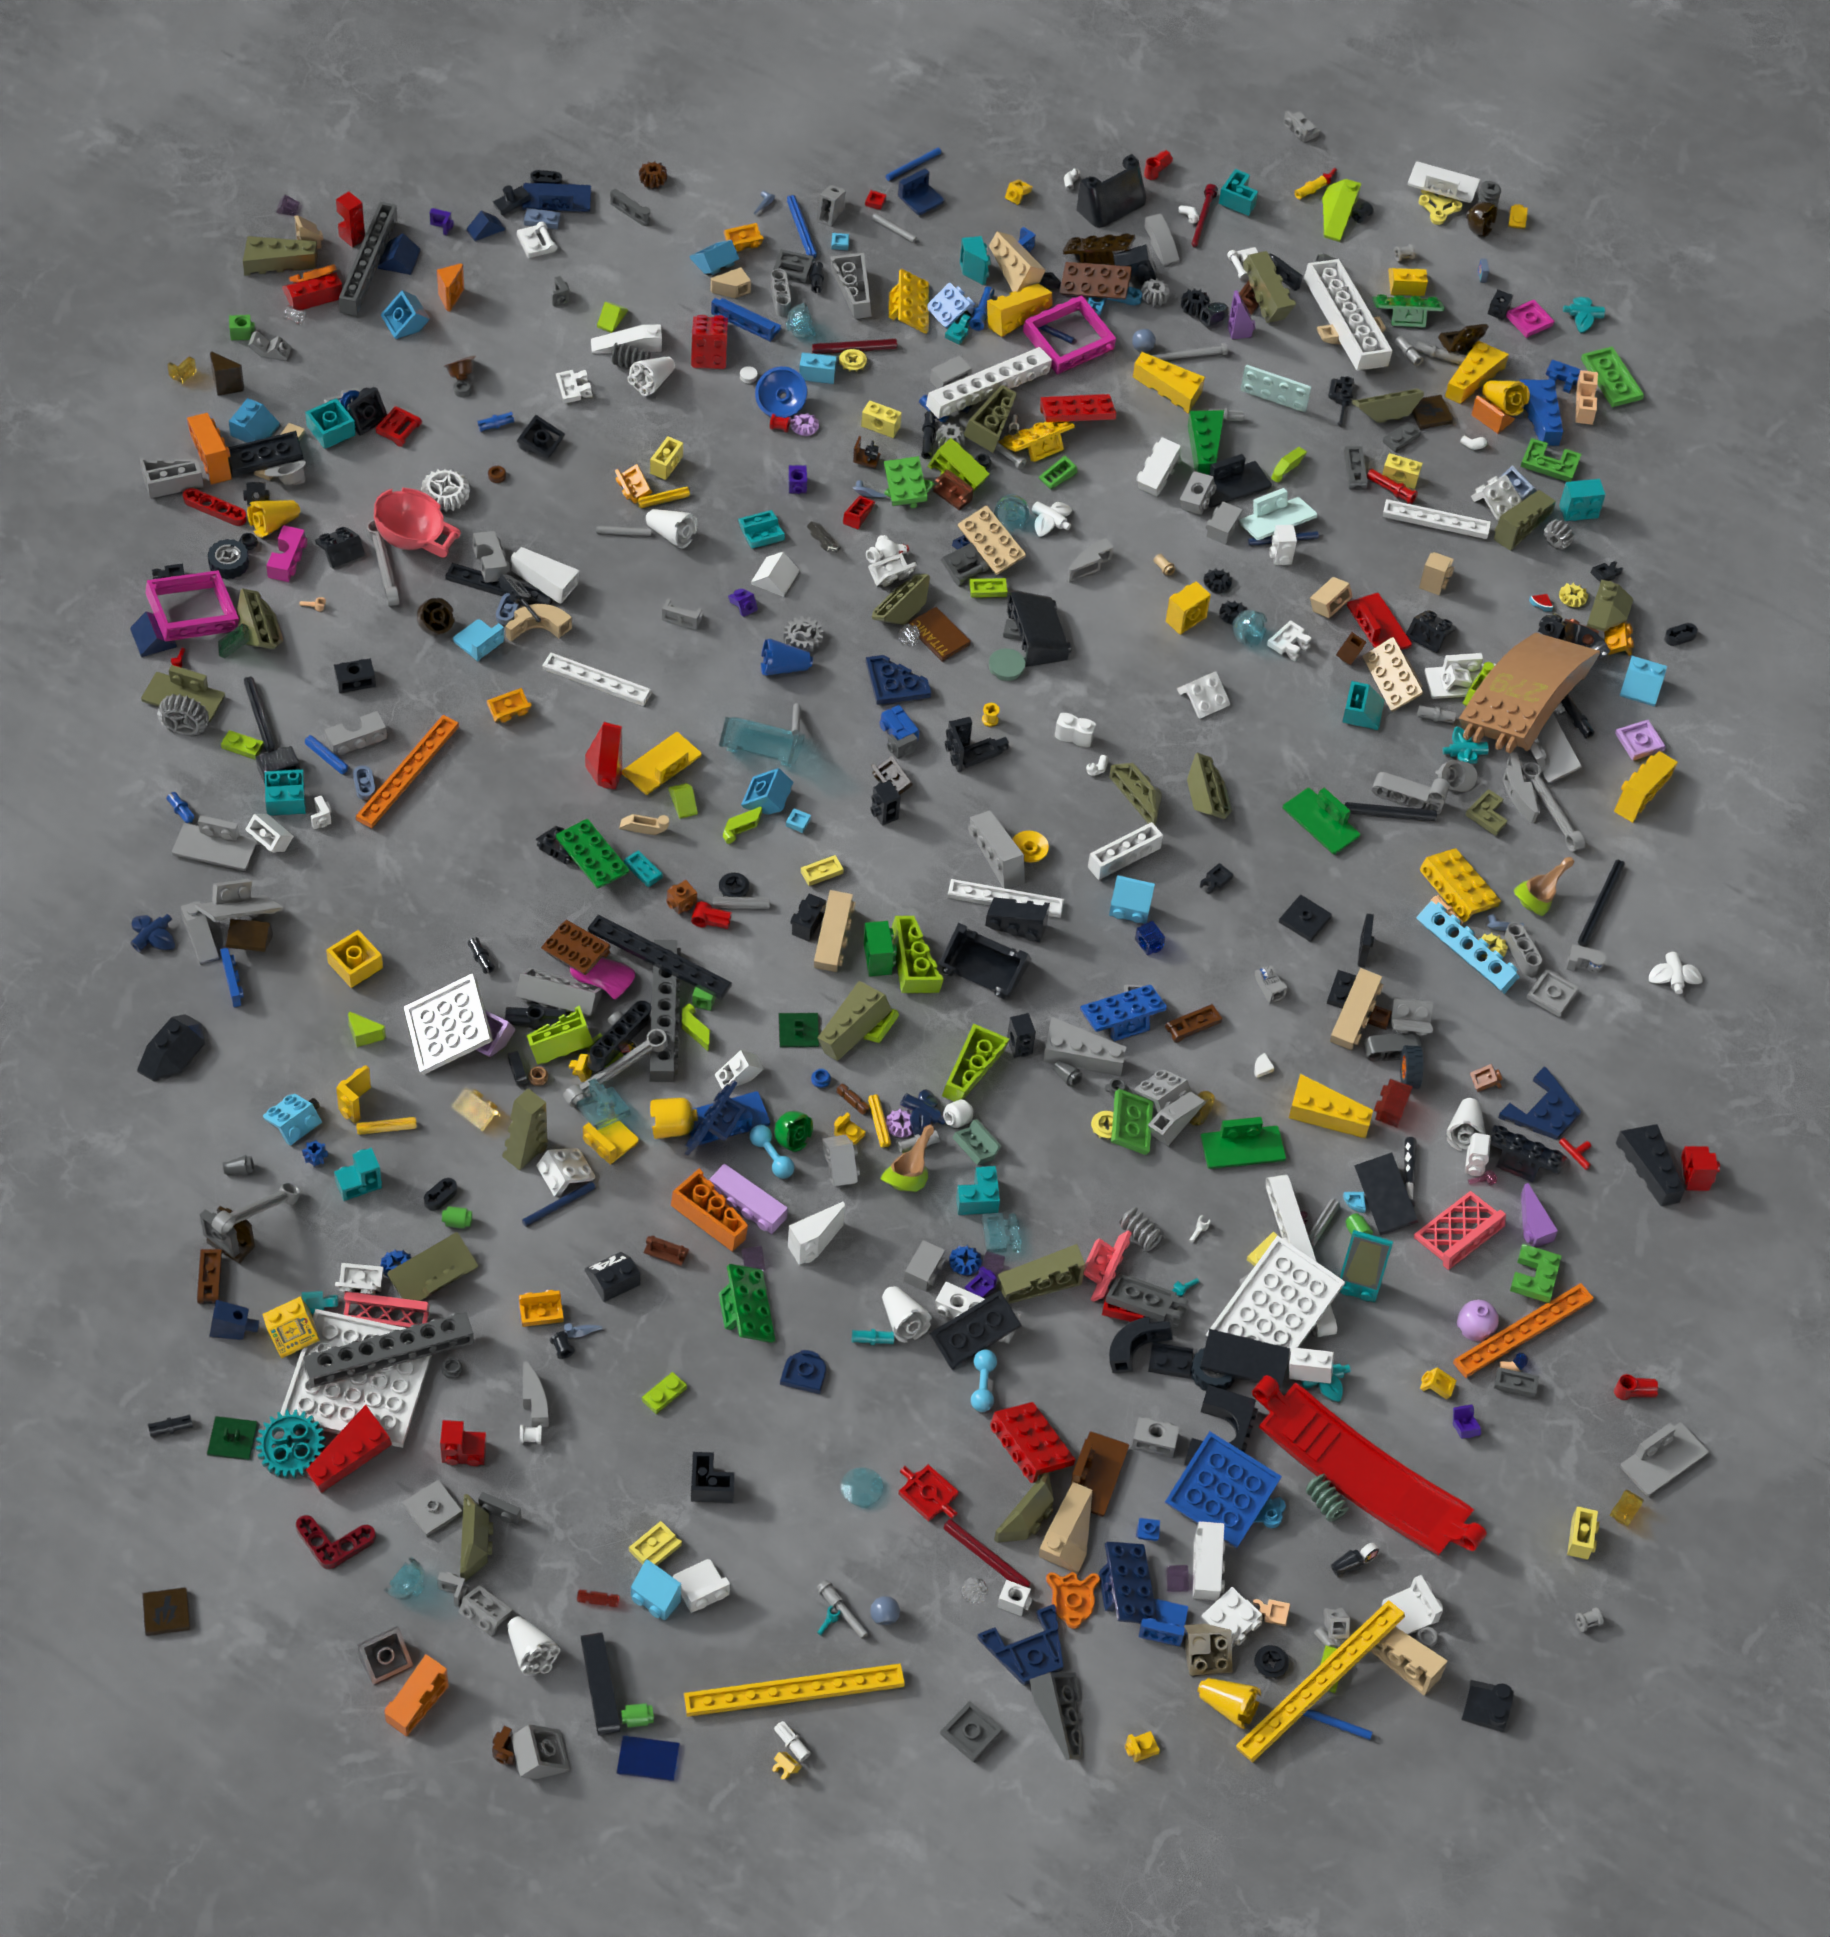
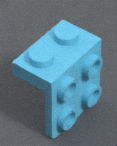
M478 619L455 635L453 641L476 661H479L504 642V627L498 623L493 628H490L482 620Z
M297 1094L286 1096L282 1102L269 1108L263 1115L267 1122L279 1129L285 1142L290 1146L322 1123L313 1104Z

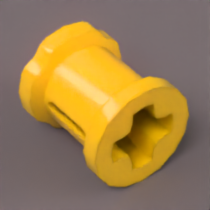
M987 703L983 707L984 715L982 716V722L987 727H993L998 724L999 719L997 715L1000 708L997 704Z

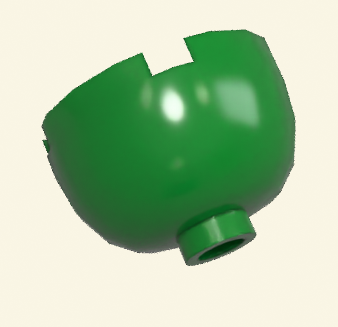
M799 1111L784 1113L775 1124L774 1133L776 1140L783 1148L792 1152L802 1150L807 1145V1143H804L807 1137L811 1138L813 1120L807 1114Z

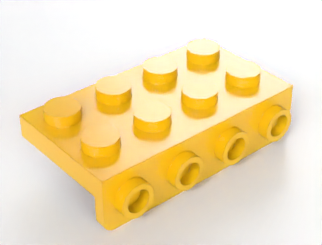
M1456 848L1426 857L1420 867V872L1447 904L1453 907V911L1463 922L1468 921L1471 915L1498 907L1501 903L1498 896Z

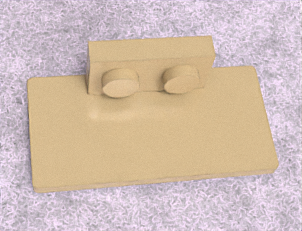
M984 506L958 523V528L969 542L973 543L978 553L996 575L1026 557L1025 552L988 506Z
M1393 637L1363 655L1364 661L1392 712L1423 694L1421 682Z

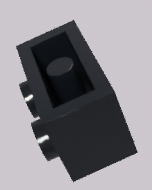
M889 780L874 786L873 795L871 796L872 807H870L873 817H877L882 826L898 820L901 796L892 782Z
M809 893L805 900H801L798 913H794L790 921L793 936L808 942L811 940L824 917L826 909L825 899Z

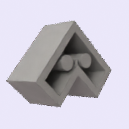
M846 1135L822 1138L824 1158L829 1165L830 1181L833 1186L858 1183L857 1176H860L859 1165L855 1163V1157L858 1156L856 1144L853 1145V1141Z

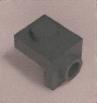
M561 276L555 277V291L551 293L553 306L569 302L568 283L564 282Z
M913 733L897 741L894 735L890 734L888 735L887 748L897 759L907 754L909 755L917 749V737Z

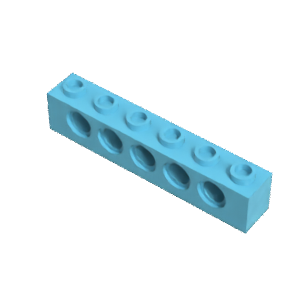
M1431 901L1416 917L1417 920L1505 994L1520 977L1516 972L1518 969L1512 963L1506 964L1502 961L1504 957L1496 950L1494 952L1489 950L1488 947L1490 945L1482 938L1476 939L1474 937L1475 932L1468 926L1463 928L1460 925L1461 921L1453 914L1449 916L1446 913L1447 909L1439 902L1435 904ZM1440 918H1444V924L1438 926L1437 921ZM1454 930H1459V935L1452 938L1451 933ZM1468 942H1473V947L1466 950L1465 945ZM1482 954H1487V959L1480 962L1479 957ZM1502 966L1500 973H1493L1495 967Z

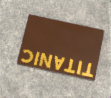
M937 607L910 621L907 626L941 662L968 647L971 642Z

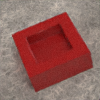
M870 190L865 200V206L881 210L886 201L887 194Z

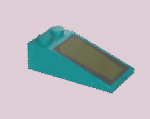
M1353 1230L1339 1277L1345 1281V1284L1339 1292L1345 1296L1361 1298L1363 1301L1376 1302L1393 1241Z

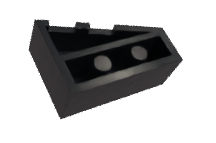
M993 898L986 915L985 926L993 930L1007 932L1010 935L1026 938L1029 941L1041 942L1048 922L1050 903L1045 902L1044 905H1036L1033 901L1016 903V899Z

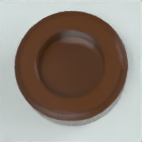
M492 466L488 470V479L493 483H501L506 479V470L501 466Z

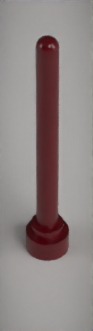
M1214 184L1205 186L1204 195L1206 198L1191 243L1193 247L1198 246L1211 201L1217 196L1218 187Z

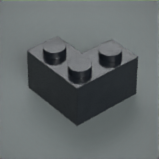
M1147 244L1114 254L1115 266L1131 267L1130 277L1137 275L1142 286L1150 278L1153 280L1158 278L1156 266Z
M693 1452L691 1502L733 1503L735 1472H713L714 1452Z

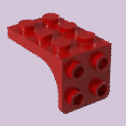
M702 314L697 315V317L693 316L691 366L693 368L724 369L726 367L728 318H724L722 315L707 317Z

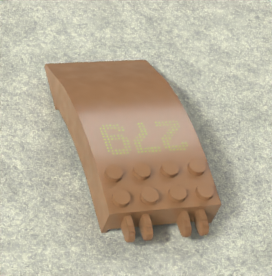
M1535 632L1505 654L1480 684L1459 717L1462 729L1464 730L1463 738L1469 740L1473 733H1475L1473 737L1475 743H1479L1483 736L1497 740L1495 747L1498 750H1501L1507 743L1505 750L1508 753H1512L1516 746L1529 751L1556 707L1581 680L1584 681L1598 658L1600 651Z

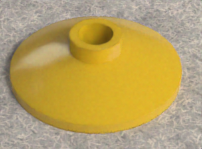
M1022 831L1012 839L1024 854V862L1040 861L1048 853L1049 844L1047 839L1036 831Z

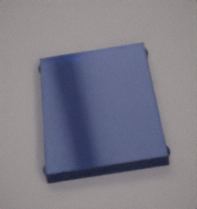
M622 1736L617 1774L674 1781L680 1743Z

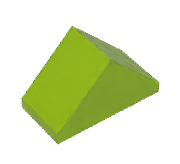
M604 302L597 328L613 333L628 312V308L612 302Z
M684 783L668 787L679 819L698 814L691 785Z
M349 1011L348 1023L356 1047L385 1039L384 1025Z

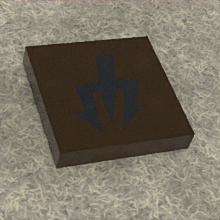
M1442 395L1422 398L1412 411L1419 429L1448 425L1453 422V418Z
M186 1587L142 1593L146 1636L190 1630Z

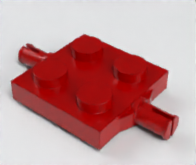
M929 1464L916 1473H913L907 1466L901 1468L900 1473L908 1481L899 1490L898 1495L928 1522L941 1512L946 1513L951 1519L956 1517L958 1512L949 1504L958 1496L959 1491Z

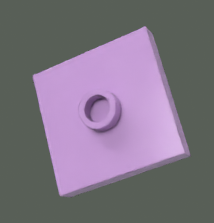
M1649 720L1616 729L1615 734L1632 761L1656 754L1658 751H1665V744Z

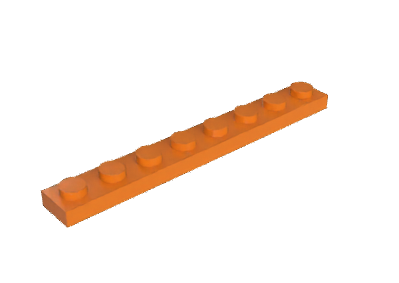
M442 715L356 815V821L372 829L459 728V722Z
M1580 1283L1455 1358L1453 1364L1467 1378L1590 1304L1594 1297Z

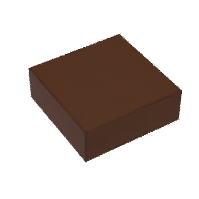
M1375 1005L1367 1024L1386 1030L1392 1011Z

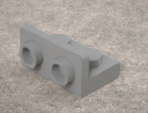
M1290 111L1285 112L1283 124L1303 143L1319 136L1320 130L1300 111L1294 114Z
M479 1585L463 1597L459 1613L489 1636H493L497 1626L511 1616L512 1609Z

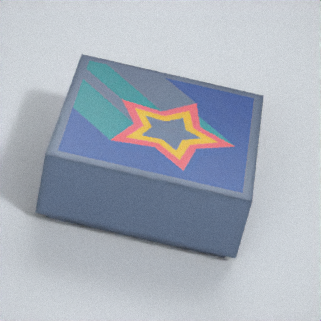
M1480 259L1478 267L1480 283H1486L1488 279L1489 266L1487 259Z

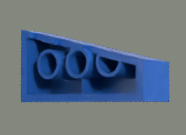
M1520 380L1529 388V402L1524 405L1523 409H1526L1528 419L1533 423L1538 439L1548 443L1547 446H1559L1563 428L1554 380Z

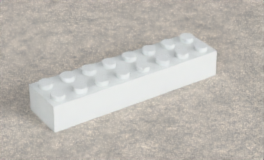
M1340 260L1308 263L1304 280L1328 322L1333 324L1339 335L1338 339L1355 369L1359 371L1388 366L1392 349Z

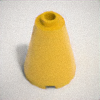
M1487 381L1482 389L1484 397L1511 416L1522 413L1524 411L1522 408L1529 402V388L1521 381Z
M294 500L254 501L247 508L250 526L254 525L256 530L253 532L258 537H265L283 525L298 518L300 513V506Z
M1207 1678L1205 1681L1202 1680L1197 1690L1200 1699L1242 1729L1246 1728L1244 1726L1245 1723L1250 1724L1259 1706L1256 1697L1257 1695L1261 1696V1689L1256 1686Z

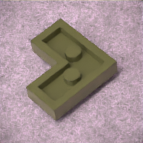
M1489 789L1465 814L1495 836L1507 825L1508 821L1495 812L1504 799Z

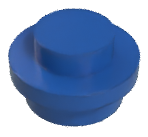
M817 1069L811 1076V1082L815 1087L825 1088L830 1084L831 1076L825 1069Z

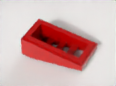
M859 496L844 512L843 524L859 529L874 507L875 501Z

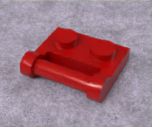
M395 406L375 429L377 434L394 441L397 446L402 447L406 442V438L416 427L422 424V420L418 416ZM407 421L411 422L400 435L397 434Z

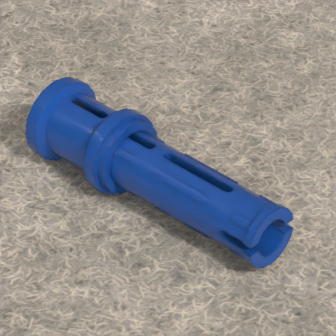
M992 287L984 288L978 308L973 311V318L969 322L973 330L981 331L985 326L984 321L988 318L987 301L992 299L995 293Z

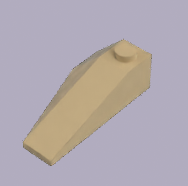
M1075 1482L1072 1483L1039 1549L1040 1558L1077 1574L1087 1555L1092 1501L1091 1489Z

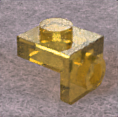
M190 356L179 366L171 362L167 364L169 376L182 384L196 372L195 359Z
M1626 1489L1609 1516L1613 1517L1617 1522L1629 1526L1644 1500Z

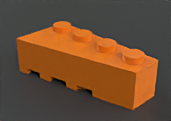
M208 412L187 417L190 435L198 450L199 457L203 461L205 472L209 475L210 484L213 485L232 480L228 457H231L228 446L226 447L224 438L221 437L219 428H216L214 418L211 419Z
M699 1168L673 1190L671 1206L733 1252L746 1240L748 1225L735 1209L726 1203L725 1197L722 1194L719 1195L714 1189L713 1183L703 1176L704 1173Z

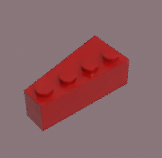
M365 1404L306 1469L307 1474L319 1492L323 1493L392 1445V1442Z

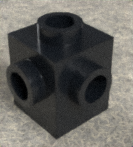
M266 482L246 483V490H243L244 501H247V505H251L250 503L254 501H270V491L266 490ZM254 493H258L259 498L254 497Z
M1555 613L1553 615H1546L1539 622L1540 628L1538 632L1563 640L1566 622L1562 620L1563 617Z

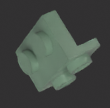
M977 1119L972 1121L969 1128L955 1132L952 1137L976 1165L993 1160L1001 1147Z

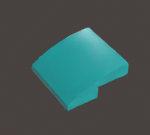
M772 510L738 519L741 530L751 549L785 540V534L778 525V518Z

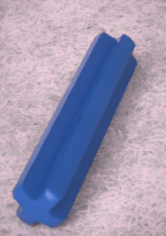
M309 735L305 738V745L340 774L348 771V765L315 737Z

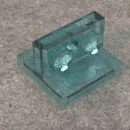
M595 1078L588 1081L591 1096L576 1102L577 1108L597 1130L631 1115L630 1109L612 1086L606 1089Z

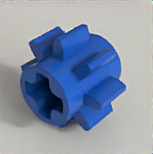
M317 1140L306 1143L307 1149L302 1150L305 1163H310L313 1167L324 1164V1158L328 1157L325 1143L320 1144Z

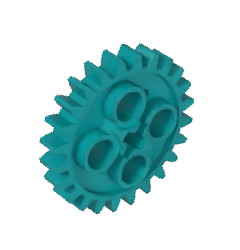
M288 1409L285 1412V1416L277 1412L278 1418L274 1419L270 1416L271 1423L264 1422L263 1424L266 1429L258 1431L262 1437L256 1438L257 1443L261 1444L256 1446V1450L261 1452L257 1456L259 1460L264 1459L262 1465L263 1467L268 1466L267 1470L270 1473L275 1470L277 1477L282 1472L285 1479H287L289 1473L292 1474L294 1479L297 1472L304 1476V1470L321 1454L319 1451H323L326 1448L325 1445L320 1444L326 1441L325 1437L321 1436L324 1431L322 1428L318 1429L320 1426L318 1421L313 1423L314 1417L312 1415L306 1419L307 1414L305 1411L300 1416L297 1409L294 1410L293 1415H290ZM298 1429H306L302 1436L295 1435ZM277 1432H284V1436L281 1439L274 1438ZM290 1441H294L292 1447H288ZM301 1449L308 1450L305 1456H297ZM285 1452L286 1456L284 1459H276L278 1453Z

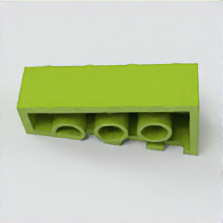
M973 1023L946 1083L942 1097L954 1102L960 1099L964 1100L1005 1052L1010 1039Z

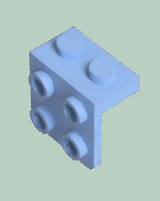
M949 282L927 304V307L935 318L945 328H948L965 310L973 316V311L975 310L973 306L975 303L969 297L965 299L963 297L965 293L959 286L955 288Z

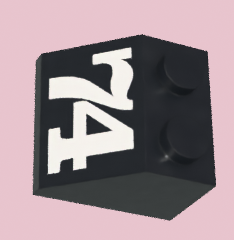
M622 1252L584 1269L603 1302L640 1286V1272L631 1257Z

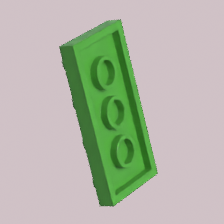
M1613 347L1582 354L1581 360L1587 370L1598 372L1597 385L1611 407L1643 399V392Z

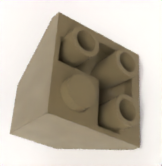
M1209 1624L1184 1625V1646L1190 1676L1232 1672V1631L1230 1629Z

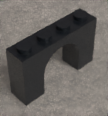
M1208 1385L1201 1412L1224 1419L1234 1428L1236 1437L1229 1443L1244 1453L1246 1452L1248 1444L1244 1443L1245 1437L1250 1438L1253 1426L1249 1424L1251 1420L1256 1419L1258 1408H1255L1256 1399ZM1195 1438L1191 1439L1184 1463L1185 1466H1188L1203 1441Z

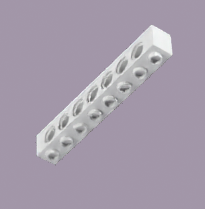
M1038 347L929 392L926 406L938 419L948 416L953 412L964 409L966 406L977 404L984 399L990 398L1001 385L1011 389L1046 375L1050 372L1052 359Z

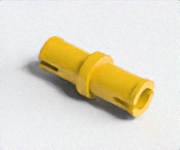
M1320 176L1312 182L1308 181L1304 186L1296 189L1294 194L1298 200H1301L1303 197L1309 194L1312 195L1316 190L1326 186L1327 180L1324 176Z

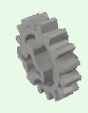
M801 616L800 620L794 618L793 622L788 621V626L784 627L783 634L785 644H790V646L803 649L804 651L806 649L813 651V647L818 648L819 643L823 641L822 625H817V620L810 621V617L804 620L803 616Z

